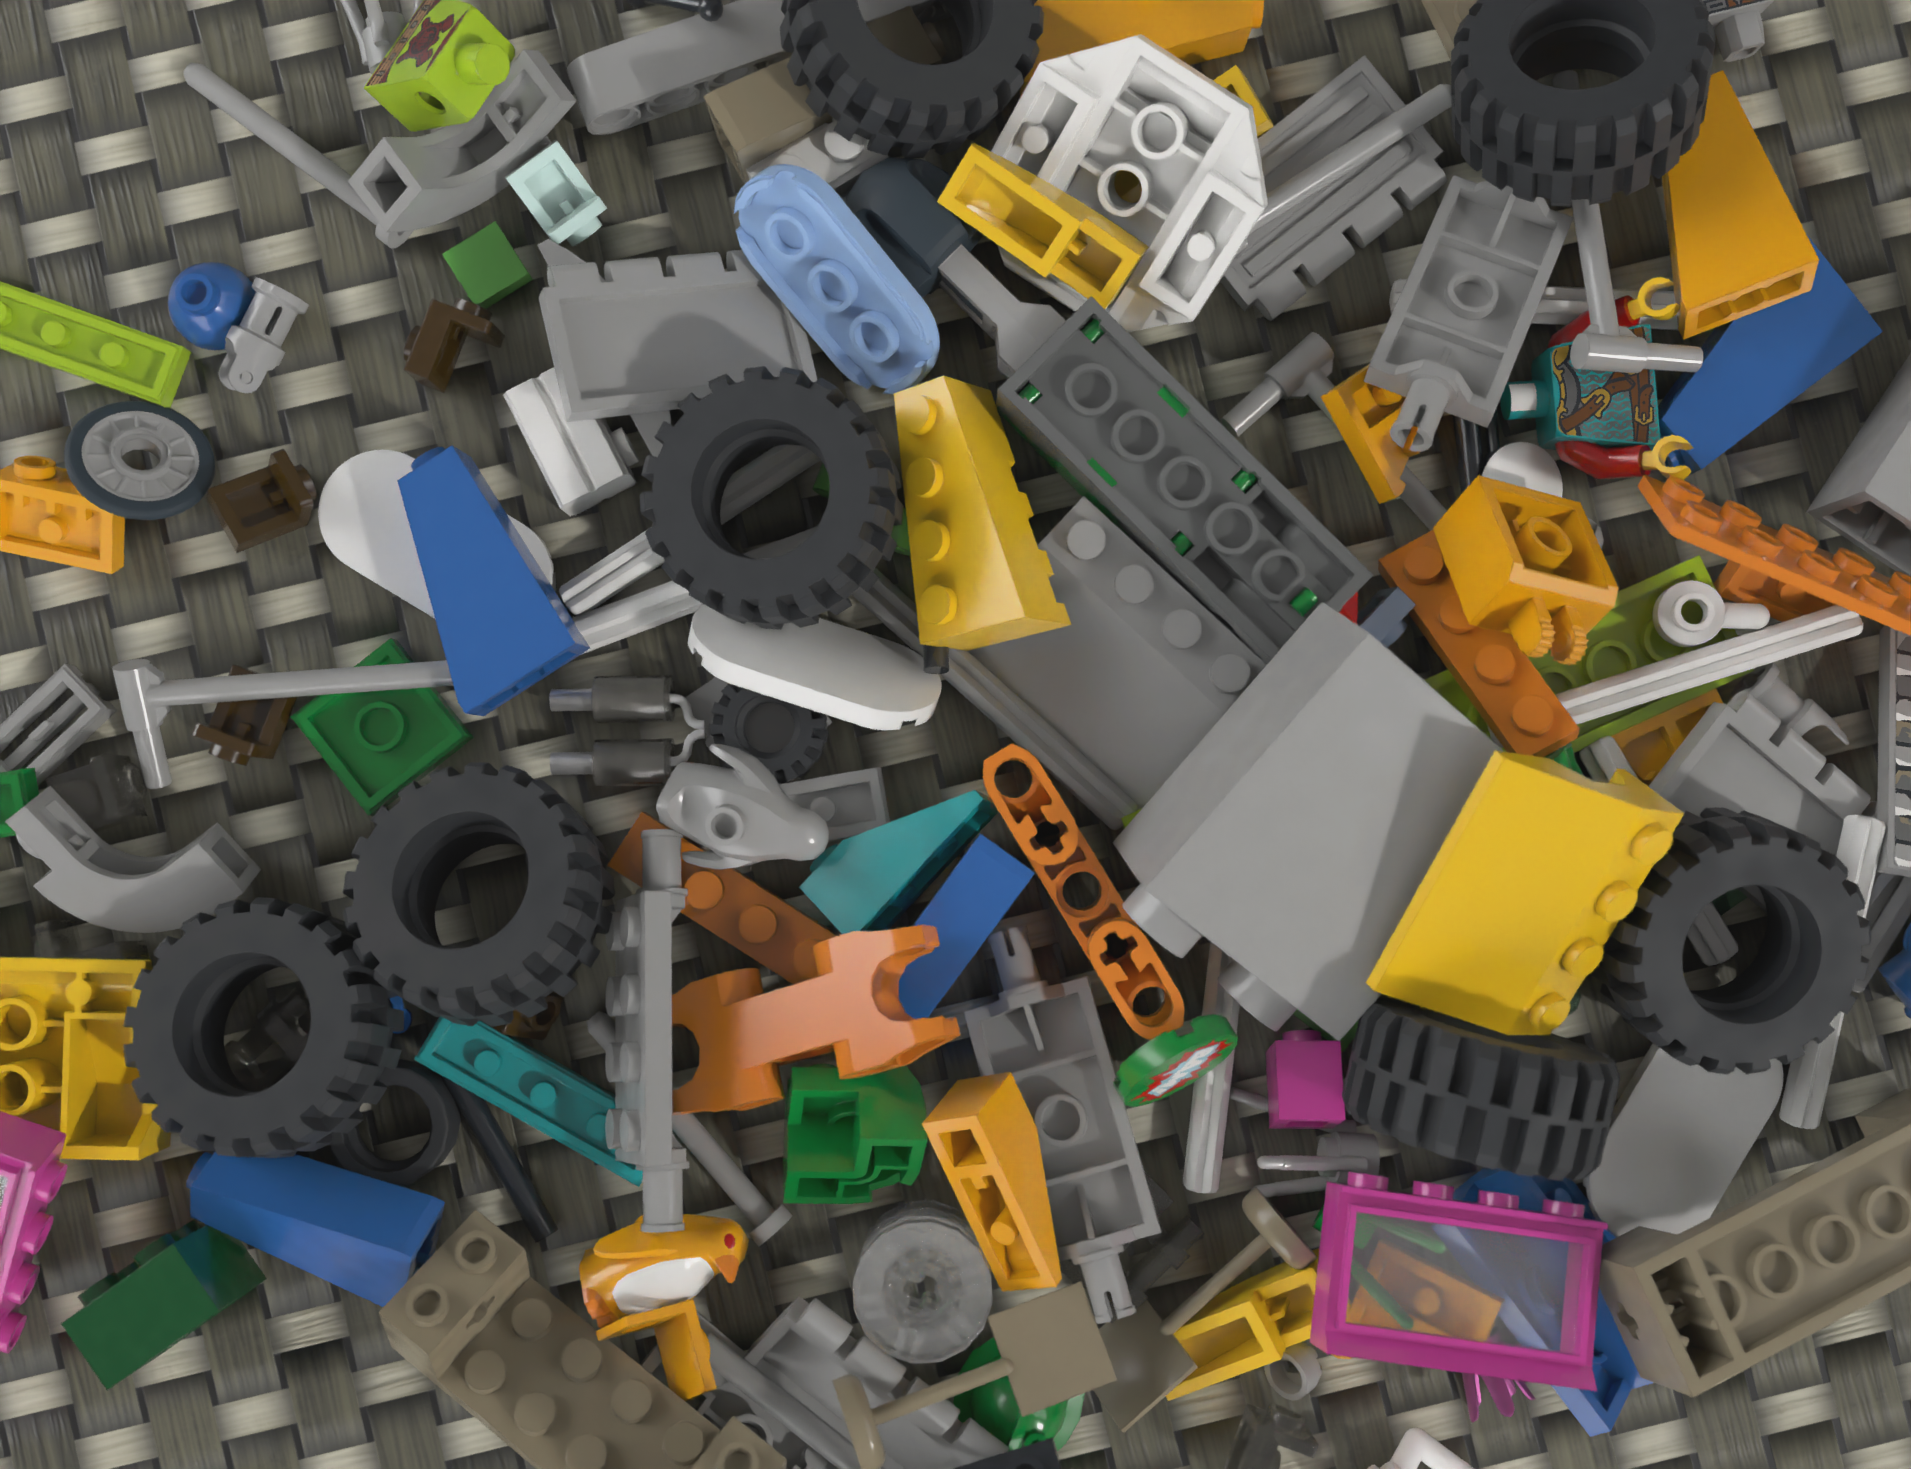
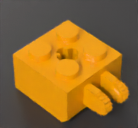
M1478 475L1433 527L1443 554L1444 563L1449 570L1461 602L1462 611L1468 623L1483 629L1512 634L1515 643H1518L1517 649H1520V653L1526 656L1543 657L1550 650V656L1554 657L1553 661L1566 665H1576V662L1581 661V657L1585 656V650L1588 648L1587 633L1615 606L1619 589L1581 502Z

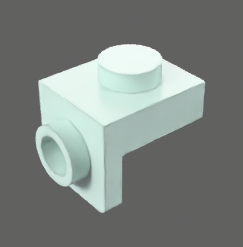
M554 140L505 176L508 183L551 241L559 244L567 239L571 246H575L602 226L597 216L607 209L606 205L594 193L557 140Z

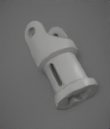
M257 277L251 286L256 293L240 325H232L225 338L227 354L219 369L221 383L226 388L241 393H252L257 390L267 371L273 370L276 366L280 365L285 355L281 346L297 314H305L309 307L307 303L297 296Z
M1774 662L1756 667L1753 672L1748 673L1735 686L1728 696L1729 702L1738 692L1746 690L1780 718L1779 727L1788 725L1802 737L1812 728L1818 725H1825L1846 745L1849 744L1846 734L1816 702L1809 698L1801 699L1779 678L1780 668Z

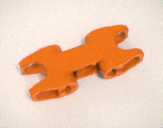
M1013 743L985 759L983 762V780L990 798L1129 1026L1137 1034L1148 1040H1152L1165 1031L1169 1033L1184 1026V1003L1180 992L1146 936L1122 907L1124 903L1087 843L1075 819L1040 762L1029 751ZM1019 761L1030 770L1032 784L1023 796L1009 798L1002 795L996 788L994 782L995 773L1003 763ZM1045 821L1056 824L1060 831L1057 835L1058 842L1051 847H1046L1044 844L1039 845L1034 837L1037 834L1036 827ZM1077 872L1092 874L1099 884V894L1096 900L1084 908H1076L1069 905L1063 897V885L1066 879ZM1112 933H1116L1121 939L1126 938L1122 943L1126 953L1117 959L1109 952L1104 953L1107 949L1104 938ZM1147 987L1161 988L1164 992V1001L1161 1008L1155 1013L1140 1015L1133 1011V1001L1137 993Z
M917 925L882 931H852L824 940L813 946L819 977L765 994L760 970L757 968L738 969L691 982L673 994L672 1028L686 1027L692 1031L700 1047L699 1066L692 1080L680 1088L672 1090V1115H685L703 1111H744L780 1101L785 1098L779 1067L833 1051L840 1079H850L911 1064L931 1050L961 1036L957 1017L944 1018L940 1016L914 1019L906 1013L899 999V980L906 966L920 956L933 952L936 947L940 946L937 928L934 926Z

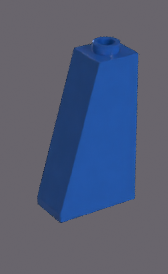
M1809 236L1808 238L1819 258L1811 291L1716 327L1701 347L1703 351L1701 368L1697 372H1683L1658 405L1660 438L1671 435L1681 436L1693 447L1691 450L1678 449L1669 453L1665 460L1666 467L1688 466L1691 470L1690 475L1702 470L1883 333L1879 325Z
M450 446L447 449L437 447L417 457L411 464L413 471L397 480L458 703L465 714L485 716L589 650L590 647L473 459L454 446Z
M978 833L912 925L936 927L940 946L936 947L933 952L920 956L908 964L899 980V999L906 1013L914 1019L929 1017L1035 874V872L981 833Z
M216 1151L214 1154L205 1152L195 1163L186 1182V1188L190 1189L191 1218L381 1307H384L435 1253L445 1205L444 1201L436 1197L296 1154L292 1157L261 1158L217 1155Z

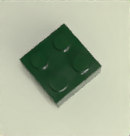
M194 1219L174 1233H167L133 1256L134 1262L118 1273L113 1272L82 1292L78 1299L84 1307L61 1324L105 1389L109 1390L166 1352L267 1278L240 1240L208 1225L201 1228L196 1219Z

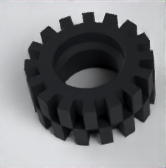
M727 684L721 691L723 696L718 703H714L711 711L714 714L713 724H709L710 735L713 736L715 744L739 748L758 758L775 776L778 784L790 783L791 780L804 776L810 771V767L819 761L823 754L822 749L828 738L827 716L825 714L733 684ZM765 703H776L784 706L794 720V734L791 741L783 749L772 753H765L755 749L748 741L745 733V724L749 714L757 706ZM723 761L725 763L724 766L726 768L734 769L731 765Z

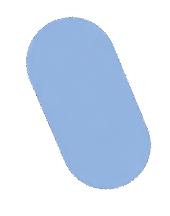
M789 164L767 167L744 184L737 194L734 214L739 211L740 226L736 229L739 245L750 264L834 365L852 382L866 389H869L872 385L885 388L886 390L883 392L885 394H894L918 385L932 370L938 358L940 340L936 321L923 298L836 191L813 172Z

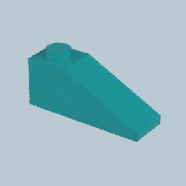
M973 790L847 838L839 845L835 844L826 848L812 862L810 866L812 874L799 888L842 934L852 931L888 930L999 811L989 796Z

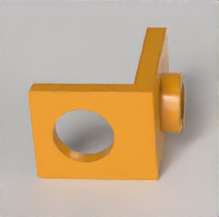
M694 1299L625 1316L596 1331L597 1340L602 1341L654 1328L670 1390L686 1402L716 1389L709 1360L710 1343L706 1333L700 1326Z

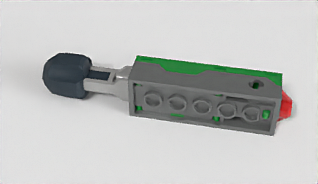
M889 157L862 172L848 193L845 204L922 298L928 293L932 294L940 287L995 341L997 370L1007 379L998 388L996 408L999 415L1082 497L1085 496L1266 664L1272 660L1321 602H1324L1357 624L1358 590L1373 574L1092 296L1067 321L1050 305L1019 302L970 253L984 234L937 202L951 176L934 164L922 159Z

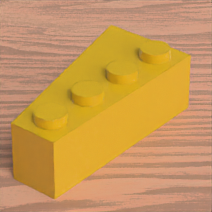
M943 375L894 393L920 644L969 651L1071 625L1065 604L1056 602L1049 581V577L1053 576L1054 573L1047 552L1038 549L1028 520L1034 515L1027 494L1018 491L1011 467L1015 464V460L991 390Z

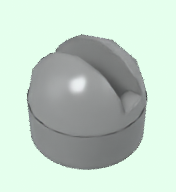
M1304 1342L1286 1347L1281 1360L1264 1365L1267 1380L1272 1388L1288 1400L1302 1399L1316 1387L1323 1373L1322 1366L1316 1359L1318 1357L1317 1352L1313 1347ZM1287 1361H1290L1295 1366L1289 1368Z

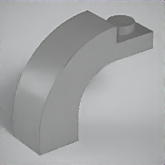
M523 49L510 65V71L505 81L495 85L475 117L469 122L446 126L423 136L383 137L348 182L385 232L411 231L445 222L475 208L510 185L505 176L552 143L547 137L548 133L574 105L576 99L539 50Z
M51 786L5 821L16 832L17 840L23 849L30 855L42 859L51 869L33 886L43 896L64 911L91 924L112 930L152 933L179 929L183 922L202 912L213 915L218 904L233 901L246 890L261 871V868L218 822L184 848L168 855L143 857L120 851L103 841Z

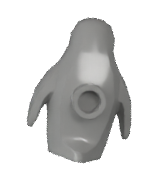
M711 744L709 750L734 769L693 762L679 763L673 770L656 804V810L662 824L711 849L706 852H682V859L700 867L719 870L750 866L758 862L775 859L814 860L824 852L828 843L829 831L827 824L816 812L802 808L793 802L782 791L775 776L758 758L739 748L723 744Z

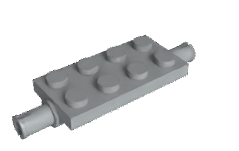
M1453 175L1364 378V382L1406 397L1398 417L1390 429V436L1398 446L1403 448L1412 426H1416L1418 430L1409 450H1428L1434 441V434L1443 412L1488 428L1574 217L1549 209L1545 199L1542 197H1536L1533 203L1515 197L1513 195V188L1509 186L1500 190L1486 180L1475 183Z
M653 829L641 832L642 889H637L636 894L616 901V911H610L613 917L609 933L606 934L608 950H616V977H609L606 984V1010L609 1016H615V1042H609L607 1045L605 1067L608 1082H615V1109H608L605 1135L607 1147L615 1149V1161L636 1165V1170H643V1223L641 1224V1231L684 1230L683 1169L689 1168V1161H686V1148H683L672 1134L671 923L679 912L685 908V897L688 896V889L681 888V838H683V835L673 829Z
M1027 926L1008 929L1015 952L1014 956L1011 955L1006 934L999 931L989 935L987 940L991 944L1003 992L998 994L999 1000L964 1011L981 1076L1005 1072L1012 1073L1037 1127L1059 1261L1072 1259L1073 1265L1080 1264L1096 1324L1112 1321L1113 1313L1106 1291L1111 1293L1117 1318L1120 1319L1136 1313V1308L1132 1304L1118 1253L1124 1251L1123 1244L1159 1234L1162 1231L1126 1106L1113 1086L1114 1078H1117L1089 978L1086 976L1049 986L1047 980H1040L1027 934Z

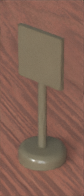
M1257 1187L1244 1197L1242 1209L1260 1235L1164 1320L1146 1296L1140 1292L1132 1299L1136 1313L1120 1319L1115 1314L1111 1318L1112 1321L1106 1322L1099 1329L1117 1380L1093 1389V1391L1122 1432L1125 1433L1198 1368L1174 1333L1262 1254L1272 1247L1287 1264L1297 1270L1308 1267L1317 1259V1256Z
M1076 1282L987 1316L1001 1359L872 1409L863 1384L857 1376L849 1374L833 1379V1385L861 1469H880L885 1463L886 1454L877 1428L878 1425L1004 1376H1008L1022 1417L1116 1381V1375L1082 1282Z

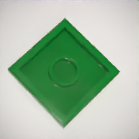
M390 638L354 667L415 662L398 640ZM435 687L317 695L291 716L368 816H374L383 805L387 807L399 797L398 791L413 781H420L474 738Z

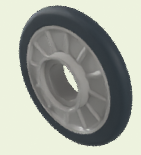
M116 402L89 412L72 428L64 448L65 467L76 489L92 504L124 518L157 520L180 514L193 507L205 496L215 474V458L212 447L198 426L181 413L150 402ZM132 450H145L155 455L160 463L149 470H138L125 464L122 456Z

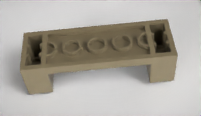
M1905 1089L1855 1115L1865 1136L1864 1139L1684 1232L1673 1234L1638 1226L1602 1245L1599 1288L1641 1378L1694 1398L1911 1282V1089Z
M476 1209L378 1312L391 1347L536 1469H786L787 1459L734 1416L720 1430L610 1340L598 1341L595 1328L530 1277L526 1250Z

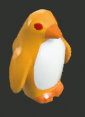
M683 1214L684 1230L641 1231L643 1215L636 1219L635 1223L600 1238L593 1248L585 1250L579 1265L583 1300L592 1320L596 1319L598 1327L603 1328L625 1316L692 1300L719 1273L723 1274L728 1283L734 1282L738 1267L745 1259L749 1244L743 1227L736 1221L728 1218Z

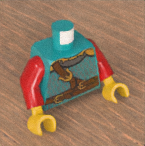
M1663 277L1652 278L1640 288L1637 299H1633L1629 295L1615 299L1619 326L1627 327L1637 337H1642L1647 343H1652L1650 324L1639 325L1640 317L1648 315L1653 319L1662 321L1676 316L1680 310L1678 303L1668 305L1661 310H1653L1651 306L1652 295L1657 290L1668 288L1675 283ZM1589 310L1580 314L1551 336L1547 349L1532 361V380L1506 383L1500 398L1503 418L1505 420L1535 418L1539 447L1556 450L1561 461L1595 479L1643 477L1644 475H1649L1651 470H1658L1667 479L1669 476H1675L1684 480L1691 473L1688 466H1665V460L1669 453L1678 449L1691 450L1693 447L1681 436L1671 435L1660 438L1654 370L1643 369L1639 373L1580 370L1573 367L1570 358L1571 346L1575 337L1591 325Z

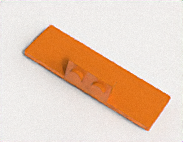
M1644 475L1637 485L1644 498L1672 536L1729 559L1714 582V586L1721 597L1735 603L1762 604L1769 610L1771 618L1781 622L1838 605L1911 636V576L1899 571H1895L1891 578L1873 571L1875 566L1870 561L1845 548H1839L1835 554L1817 547L1819 542L1815 538L1794 526L1783 524L1779 531L1761 524L1762 518L1757 513L1735 501L1726 500L1721 507L1704 500L1705 494L1699 488L1675 476H1669L1664 483Z

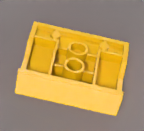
M1494 751L1368 977L1366 984L1375 992L1506 1035H1550L1566 1019L1570 1011L1569 1003L1585 976L1590 974L1599 965L1603 957V947L1619 920L1628 915L1635 906L1638 897L1637 891L1653 864L1659 861L1669 850L1673 840L1672 833L1684 813L1625 769L1617 768L1608 783L1595 782L1549 758Z
M0 957V1111L66 1133L60 1159L141 1160L171 1146V1132H165L152 1119V1111L158 1105L140 1103L132 1087L133 1080L139 1078L140 1074L138 1068L126 1067L123 1049L125 1044L133 1043V1028L124 1027L127 1006L136 1008L141 994V990L135 989L133 986L142 968L153 970L151 960Z

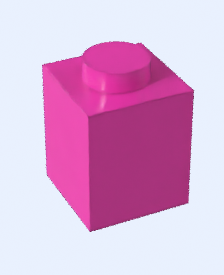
M1294 1030L1282 1033L1283 1040H1275L1266 1051L1269 1129H1334L1345 1120V1105L1342 1098L1341 1041H1322L1321 1032L1314 1030Z

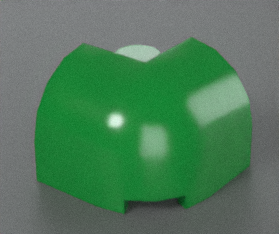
M820 1063L809 1067H792L791 1079L787 1080L785 1101L783 1203L873 1202V1190L896 1184L899 1181L906 1185L913 1184L920 1173L927 1144V1134L922 1126L923 1121L926 1119V1104L920 1082L906 1065L850 1079H840L838 1067L832 1064Z

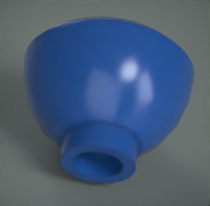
M219 262L198 263L183 270L172 283L168 294V309L175 328L187 341L202 349L223 350L226 345L225 338L231 326L240 325L256 292L251 287L252 282L241 271Z

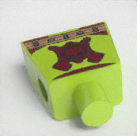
M423 0L364 86V89L409 131L415 132L467 123L475 117L495 85L501 84L507 78L510 71V63L515 57V48L471 4L459 0Z

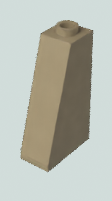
M910 5L866 24L880 43L904 59L920 64L940 65L942 64V58L946 56L944 44L934 26L929 21L921 25ZM791 57L719 87L703 96L718 141L744 184L749 181L746 169L821 125L833 122V117L826 112L821 117H818L805 102L810 89L807 84L800 87L794 84L787 68Z

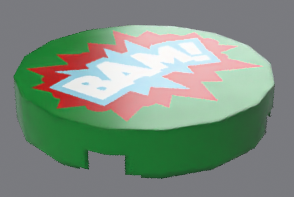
M1216 1014L1196 1017L1192 1019V1022H1189L1194 1030L1193 1032L1178 1036L1175 1030L1169 1033L1165 1031L1137 1049L1120 1065V1069L1116 1073L1118 1078H1114L1115 1081H1113V1086L1124 1105L1137 1107L1170 1096L1192 1084L1229 1056L1238 1042V1036L1227 1018Z

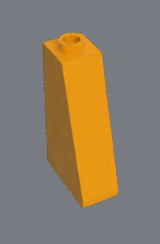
M1037 0L1033 6H1040L1044 12L1043 33L1036 41L1039 53L1033 68L1025 77L1024 83L1020 87V98L1040 62L1140 34L1188 65L1243 52L1251 29L1261 28L1264 0Z
M1721 70L1711 74L1704 121L1700 124L1699 136L1691 149L1680 156L1679 163L1662 176L1673 283H1675L1673 285L1675 303L1680 305V310L1677 313V323L1683 340L1811 291L1819 258L1724 71Z

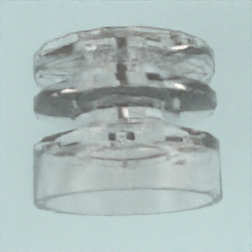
M934 1200L906 1202L884 1213L867 1232L858 1257L853 1279L855 1314L865 1335L890 1356L909 1363L941 1362L964 1351L984 1329L992 1305L990 1266L966 1216L959 1209ZM926 1275L934 1278V1293L926 1291L920 1299L911 1295V1281L920 1283Z

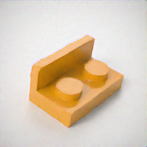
M22 456L16 458L13 464L0 470V551L113 574L124 567L125 518L109 513L88 501L73 485L65 468L56 467V462L47 457Z

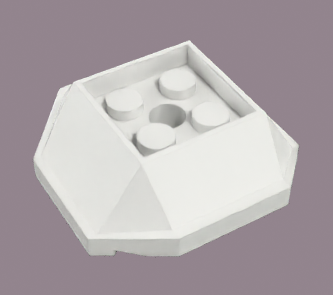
M1142 34L1040 62L991 152L1011 161L1079 200L1149 246L1114 301L1105 309L1127 332L1166 324L1174 325L1192 322L1198 316L1268 205L1253 106ZM1119 170L1130 171L1140 180L1142 194L1139 202L1130 203L1124 201L1117 194L1114 181ZM998 245L1005 267L1069 309L1076 312L1088 300L1052 273L1046 278Z

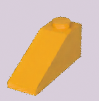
M1011 1072L957 1080L923 1121L922 1126L1002 1292L1057 1287L1062 1279L1038 1131Z

